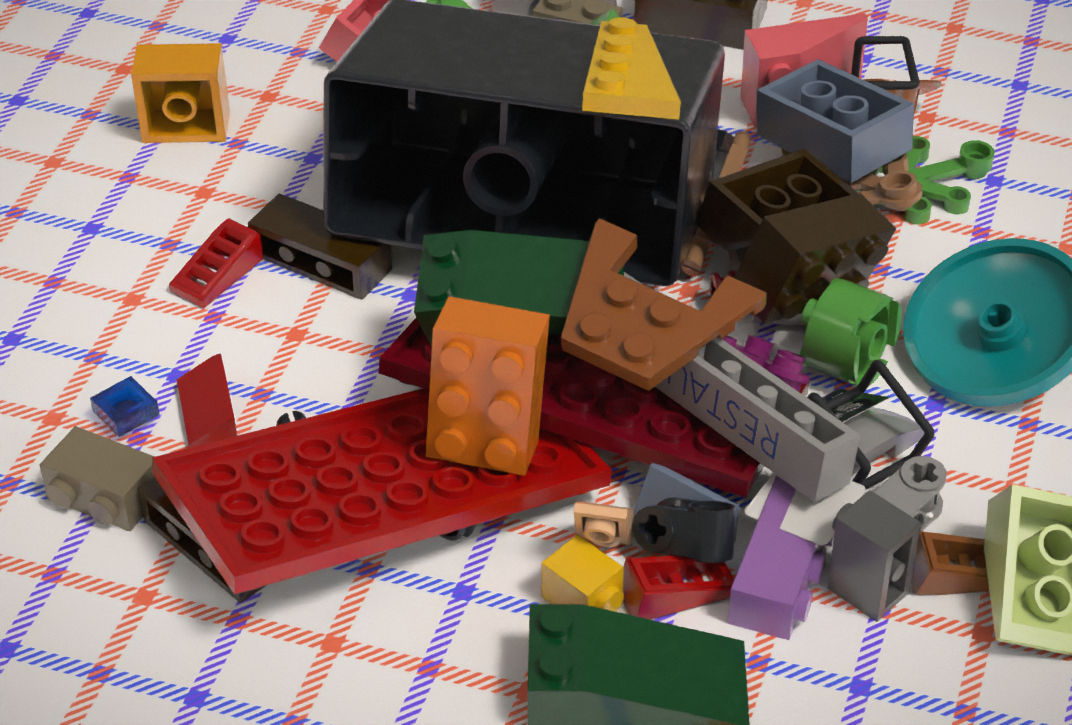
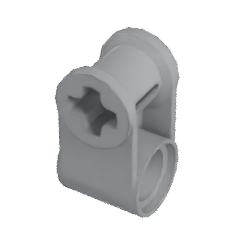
M929 456L912 457L905 461L881 486L873 489L872 492L921 522L920 531H923L942 513L943 499L939 492L946 484L947 471L944 465L937 459Z

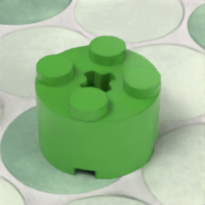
M834 278L819 300L810 299L803 310L801 322L803 326L807 327L804 344L799 354L805 358L803 365L850 384L858 385L874 360H881L885 365L888 363V361L881 359L886 345L893 347L896 345L902 317L899 302L894 301V298L887 294L844 279ZM877 372L870 385L879 378V372Z

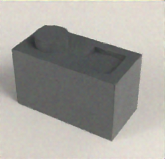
M871 490L866 492L854 504H845L836 514L832 524L835 532L827 589L878 622L910 592L921 522Z

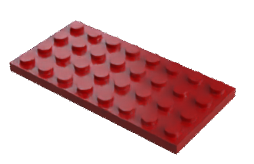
M423 388L152 457L153 476L234 595L610 486L612 469L588 444L547 430H539L538 443L525 476L426 457L429 390Z

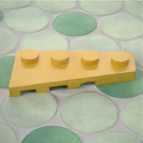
M623 17L613 18L610 21H601L583 92L582 111L679 120L681 101L647 25L637 24L636 21Z

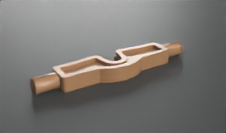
M743 131L735 133L717 179L741 170L748 153V147L751 144L750 142H752V138L748 133ZM697 227L682 266V270L688 275L699 274L712 243V239L699 227Z

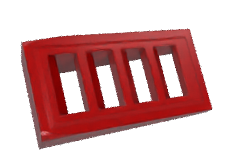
M227 218L211 233L169 283V290L205 308L263 260L259 233ZM199 279L207 284L202 286L195 281Z
M676 555L626 558L623 566V602L630 615L654 619L730 598L731 588L735 579L725 562H699L688 557ZM706 573L710 581H704L701 574Z

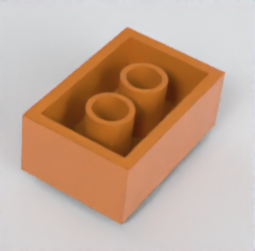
M448 297L433 327L426 457L525 476L539 439L549 314Z

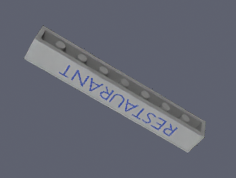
M624 272L625 277L638 282L636 279H634L633 277ZM715 337L698 349V356L655 386L813 502L821 500L849 485L851 482L860 434L723 339Z

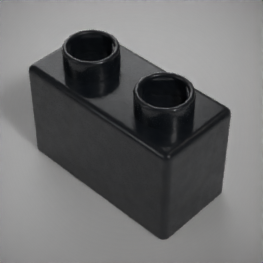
M390 0L324 78V227L328 233L337 237L422 250L424 235L465 230L590 241L595 223L600 218L637 235V249L624 264L625 273L643 284L662 287L671 286L677 281L698 227L695 223L709 182L713 180L725 62L724 48L720 43L713 40L650 32L681 101L679 120L582 111L583 92L600 25L412 0Z

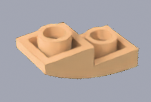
M583 501L575 502L573 513L576 535L578 534L582 538L603 547H615L619 544L632 545L634 537L632 532L634 518L632 508Z

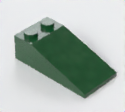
M476 230L424 235L414 314L431 347L433 327L449 296L549 314L548 335L562 334L590 241ZM624 266L618 272L622 276H624Z
M530 604L527 686L528 725H750L744 640L588 605Z

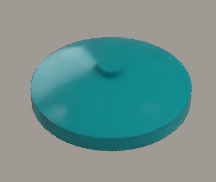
M1022 238L990 240L962 249L933 268L914 291L908 303L903 324V336L907 352L916 371L924 382L933 390L951 400L973 406L989 407L1010 405L1031 399L1050 390L1069 376L1072 372V258L1058 248L1043 242Z

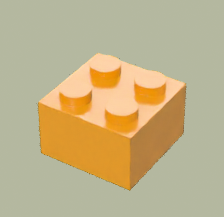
M222 43L137 44L131 78L142 143L226 142L230 104Z

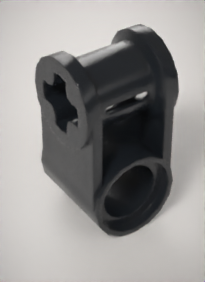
M668 497L657 505L647 506L639 510L633 518V536L637 544L649 552L683 556L694 561L708 563L726 562L734 558L735 506L731 503Z

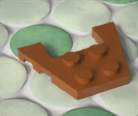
M599 218L595 223L561 335L563 351L649 391L698 356V349L715 337L719 339L724 338L735 330V323L749 313L755 316L766 306V292L728 275L703 309L697 310L618 274L637 249V235Z

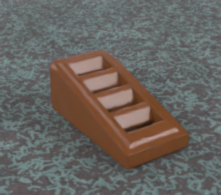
M920 531L911 580L913 592L923 595L989 592L984 554L985 539ZM971 561H974L975 567H972Z

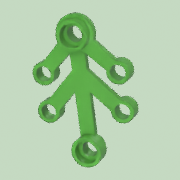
M913 136L912 150L906 153L909 166L908 172L913 173L916 180L921 184L922 196L943 201V208L948 213L955 215L966 213L969 210L971 200L969 190L960 186L950 187L931 181L958 174H963L971 179L985 177L993 166L994 148L984 141H967L960 147L959 158L916 168L918 163L928 160L930 142L924 137ZM882 166L873 171L875 176L878 173H883ZM860 189V190H855V191H856V192H862V191H867V190ZM921 197L912 207L901 210L904 211L905 220L916 225L927 223L931 215V201Z

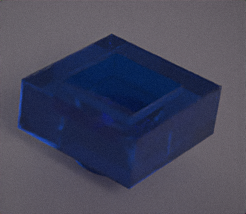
M132 376L90 397L93 413L118 437L160 415L158 401Z

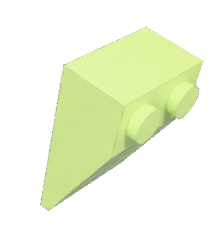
M1011 484L989 499L987 506L984 554L996 641L1072 655V496Z

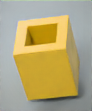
M577 534L541 562V597L550 604L588 605L617 612L624 599V567Z

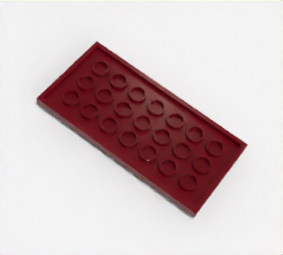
M417 318L410 323L379 357L378 374L396 379L406 385H414L429 390L432 347ZM562 334L548 335L539 430H547L588 444L589 446L621 455L630 461H639L647 465L654 463L664 466L686 478L710 485L722 492L747 497L764 468L761 463L658 388L653 387L648 391L562 350ZM809 378L807 384L802 383L799 393L805 397L808 394L811 378Z

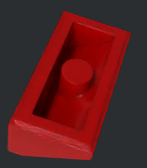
M219 353L211 356L176 379L189 448L237 436L222 355Z

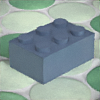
M817 59L756 90L757 135L791 153L806 149L842 180L852 183L912 150L914 103L822 60Z

